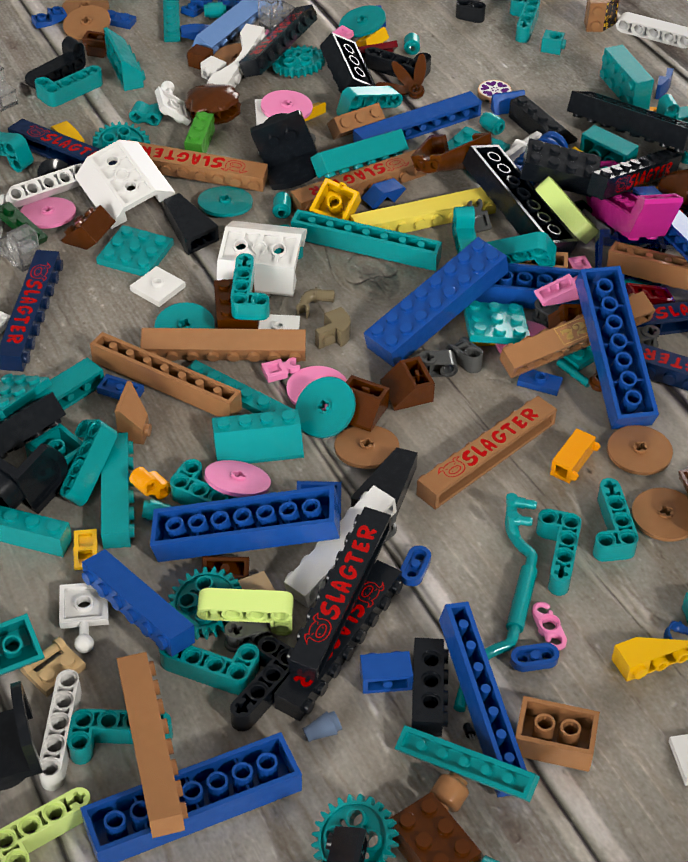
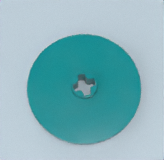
M361 6L345 14L340 20L339 27L343 25L353 30V37L367 36L383 26L386 21V14L378 6Z
M231 186L210 188L202 192L198 197V207L203 212L217 217L239 216L248 212L253 205V198L250 193Z
M184 302L173 304L161 311L156 318L155 328L215 329V321L213 315L205 307L195 303Z
M322 377L314 380L303 389L296 403L295 409H298L301 429L315 438H329L339 434L352 420L356 400L350 386L339 378ZM325 404H328L329 406L326 407V411H323L322 409L325 408Z

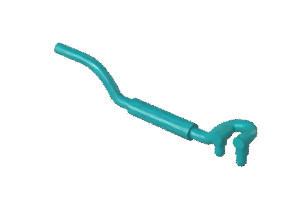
M509 493L506 496L505 529L512 544L526 557V562L521 567L506 624V629L508 630L506 639L485 648L488 660L515 647L519 634L524 630L538 574L536 568L538 555L535 549L524 541L519 531L520 525L532 526L533 518L522 516L517 512V508L536 509L537 502L518 497L515 493ZM459 684L453 708L457 712H464L467 704Z

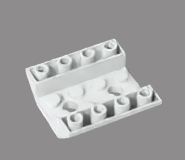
M118 140L93 153L85 159L75 175V179L94 206L98 207L101 205L116 221L111 226V229L127 221L126 211L155 196L160 203L175 194V191L141 145L133 141ZM117 161L115 165H109V162ZM129 186L136 187L134 190H127Z
M231 221L225 226L218 255L217 280L233 279L236 257L239 254L248 253L254 257V289L256 293L293 297L297 281L295 274L300 247H304L307 229ZM239 244L246 245L242 250L236 249ZM278 248L284 249L280 254L274 253Z

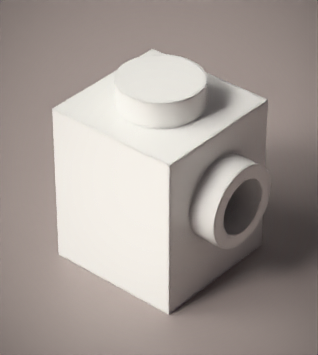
M214 56L208 57L200 63L201 77L209 80L214 72L227 67V62Z

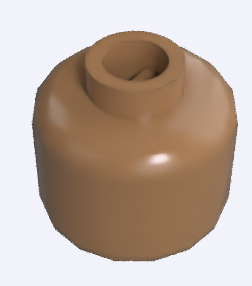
M454 772L441 774L430 791L450 812H458L469 795L467 781Z

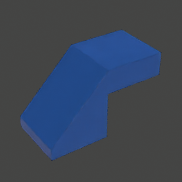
M395 178L373 184L363 195L362 199L376 210L386 197L395 202L406 188Z

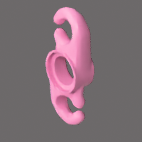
M535 603L531 613L538 627L539 634L545 637L547 643L551 639L559 640L561 643L555 646L559 651L564 649L567 644V638L561 627L560 619L553 615L552 610H548L545 614L538 611V608L549 609L550 605L548 603ZM549 622L554 624L556 628L548 630L543 627V624Z

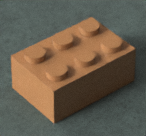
M523 696L515 736L522 758L589 772L594 754L600 712Z

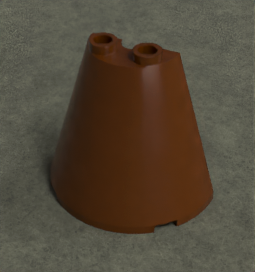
M491 132L475 133L472 135L473 140L451 150L448 148L446 134L430 135L411 155L414 163L413 166L417 171L424 173L466 169L462 162L470 146L491 145Z

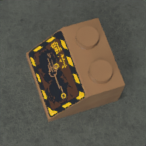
M587 0L584 19L586 32H603L616 24L619 0Z

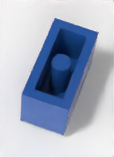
M393 651L391 653L360 655V676L363 694L412 690L413 671L410 652Z

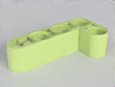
M550 176L535 188L536 192L580 241L588 244L599 233V230L589 218L582 213Z
M204 588L199 591L197 616L200 619L270 623L271 632L275 635L286 636L292 633L294 597L287 591Z
M83 787L71 789L1 828L0 862H31L29 858L30 852L83 823L80 807L92 803L89 791ZM54 817H60L56 820H51ZM31 830H36L31 834H27ZM6 844H11L6 848H2Z

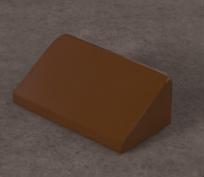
M202 556V572L204 567L207 568L208 572H211L212 568L216 567L218 573L220 570L225 569L226 574L232 573L234 579L240 580L249 576V557Z

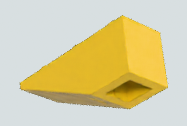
M635 637L616 644L611 660L626 682L633 679H641L648 673L656 670L662 671L669 665L677 662L683 663L688 660V640Z

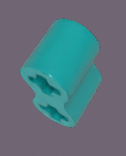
M137 101L129 113V118L132 122L136 124L145 122L152 126L159 125L164 116L159 110L158 103L149 105L142 101Z

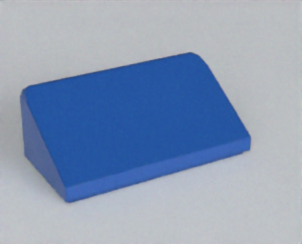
M525 90L492 94L491 110L493 114H509L510 100L525 95Z

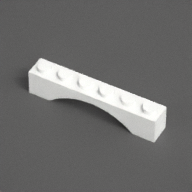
M246 23L240 32L242 50L239 56L227 67L214 72L207 81V84H225L235 88L243 76L239 61L266 37L264 27Z

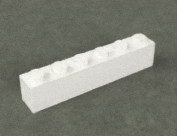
M374 485L369 491L364 492L354 507H350L344 518L340 521V539L318 541L315 549L309 555L304 556L300 565L286 576L284 581L286 591L291 593L295 600L309 608L315 602L320 588L324 589L328 571L334 569L337 553L343 551L346 535L348 532L352 533L357 514L361 515L364 507L390 514L392 517L397 512L395 498Z

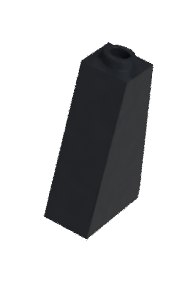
M180 193L164 199L165 216L187 255L219 241L218 225Z
M396 447L352 495L351 507H354L360 500L361 495L369 491L374 485L395 498L397 516L417 468L418 452Z

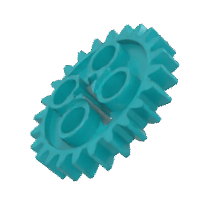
M297 45L294 48L291 46V49H287L272 64V68L276 74L279 73V76L285 75V77L291 76V78L297 76L300 78L303 75L306 77V74L313 75L312 72L318 73V70H322V67L325 66V58L322 55L321 49L318 50L317 47H306V45L300 47Z
M119 121L118 125L111 122L110 127L105 124L104 129L99 128V132H95V136H93L92 146L103 149L118 140H131L150 144L149 135H145L146 131H141V127L134 128V124L128 126L127 122L121 125Z
M204 567L202 573L194 569L193 576L186 573L187 580L178 579L180 586L172 587L174 594L168 595L169 604L194 624L196 640L199 639L201 634L208 640L209 633H213L215 637H218V630L224 632L225 625L230 621L200 619L197 616L198 596L192 592H196L199 595V591L206 587L242 589L238 579H234L232 573L226 574L225 569L220 570L219 573L216 567H213L211 572H208L207 568Z
M348 794L347 802L339 797L337 807L331 803L328 804L331 811L329 814L321 811L324 821H315L320 830L312 832V835L318 838V841L312 843L311 846L319 850L313 855L317 860L327 861L330 851L326 849L329 832L334 833L335 826H342L341 822L345 820L348 827L366 829L370 837L369 841L373 836H378L375 846L369 847L368 843L367 853L369 858H365L364 862H387L388 857L396 858V855L391 852V848L399 847V844L393 841L392 838L398 836L399 832L391 828L397 822L394 819H388L392 813L388 809L383 810L384 805L380 801L375 804V799L371 796L365 800V797L359 794L355 800L351 794ZM362 814V822L354 826V819Z

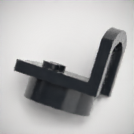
M300 110L272 115L264 123L250 128L252 139L263 162L268 164V179L272 190L293 188L317 176L310 157L318 154V150Z
M41 443L18 468L0 457V506L16 509L22 503L39 514L60 492L61 486L68 474V465L63 454L51 445Z
M21 681L10 684L13 709L0 712V791L18 785L27 777L43 773L28 720L33 718L32 710Z

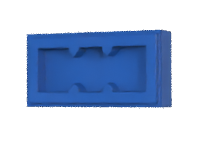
M531 370L519 376L517 386L557 396L563 382V377Z

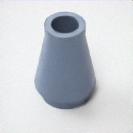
M326 711L302 729L308 742L338 735L337 732L342 730V726L335 711L330 713Z

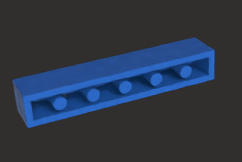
M106 549L82 562L83 581L87 585H91L101 598L107 599L116 611L119 610L125 615L131 624L134 623L145 637L151 638L160 650H164L173 657L195 643L194 624Z

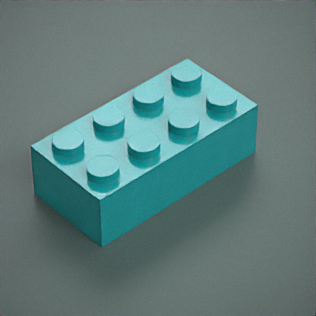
M623 44L606 47L602 56L601 79L604 80L621 101L649 109L654 84L653 77Z

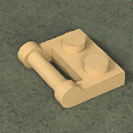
M61 637L52 641L53 644L42 651L45 659L20 668L22 674L46 697L53 693L56 677L61 671L71 669L79 674L86 669L85 662L66 645ZM57 652L61 654L38 672L33 670Z

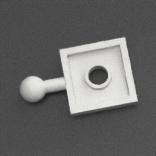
M164 81L161 87L158 86L155 90L160 112L166 116L173 117L176 122L188 126L191 118L189 111L185 108V101L173 95L175 87L171 81Z
M86 583L60 585V629L79 627V636L74 642L78 652L88 653L94 647V640L89 635V626L109 625V601L101 598L97 591ZM82 602L90 603L87 607L78 606Z

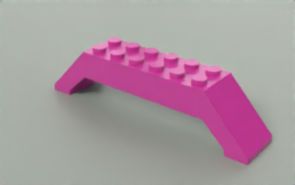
M600 161V168L620 163L616 161ZM628 191L604 200L594 196H586L587 204L592 208V215L596 219L606 223L608 227H612L614 231L621 233L622 236L632 241L639 240L640 237L658 239V236H665L683 203V197L676 193L636 196Z

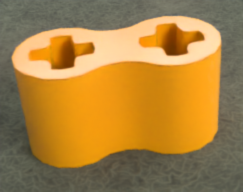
M138 467L133 470L129 477L130 483L145 496L154 495L158 500H161L171 492L170 483L157 471L148 472L144 467Z

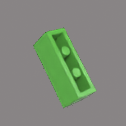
M207 112L196 113L184 141L185 150L201 153L207 152L215 132L214 114Z

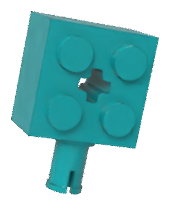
M58 424L25 445L26 455L28 458L41 443L51 445L63 454L69 471L82 441L62 424Z

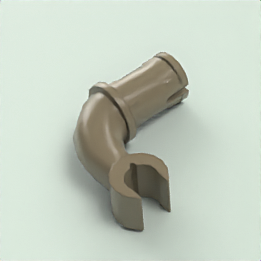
M315 287V289L304 292L296 306V315L299 316L300 313L305 312L307 319L310 316V302L325 301L334 303L335 290H322Z

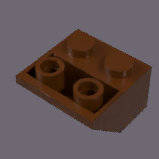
M101 205L95 209L93 207L89 208L84 213L85 216L82 214L74 220V226L71 225L64 231L66 235L61 241L85 250L95 245L116 222Z
M420 356L400 360L380 379V385L390 388L389 402L394 411L434 402L435 383Z
M351 375L346 383L355 395L356 407L349 425L371 432L388 408L390 388Z

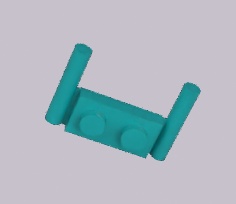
M591 345L564 356L563 359H559L556 363L559 368L585 387L590 386L589 379L579 371L594 362Z

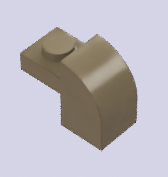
M342 307L324 313V326L315 329V345L319 349L336 342L342 347L349 341L351 319Z

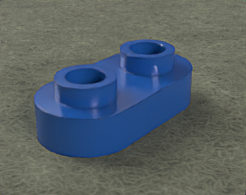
M414 546L408 551L400 568V571H402L401 582L403 584L417 586L422 582L431 563V552L427 547Z
M551 643L519 646L512 650L510 664L515 670L520 672L553 668L558 663L559 650Z

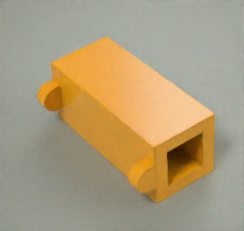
M576 428L553 458L550 475L569 484L572 480L576 481L579 477V470L590 455L601 447L598 442H595L596 437Z

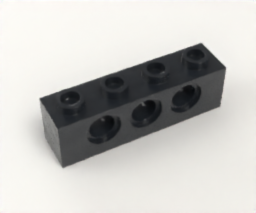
M415 638L411 728L436 737H442L443 727H448V712L443 711V705L448 706V690H444V684L448 685L449 671L444 669V664H448L449 650L444 649V639Z

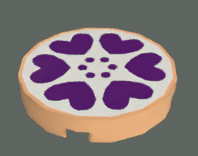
M488 80L479 85L478 96L481 100L485 101L486 99L491 103L492 94L511 92L512 90L503 81Z

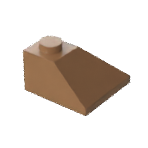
M127 381L115 409L117 432H128L129 441L144 445L146 437L151 435L152 425L149 424L148 414L132 382Z

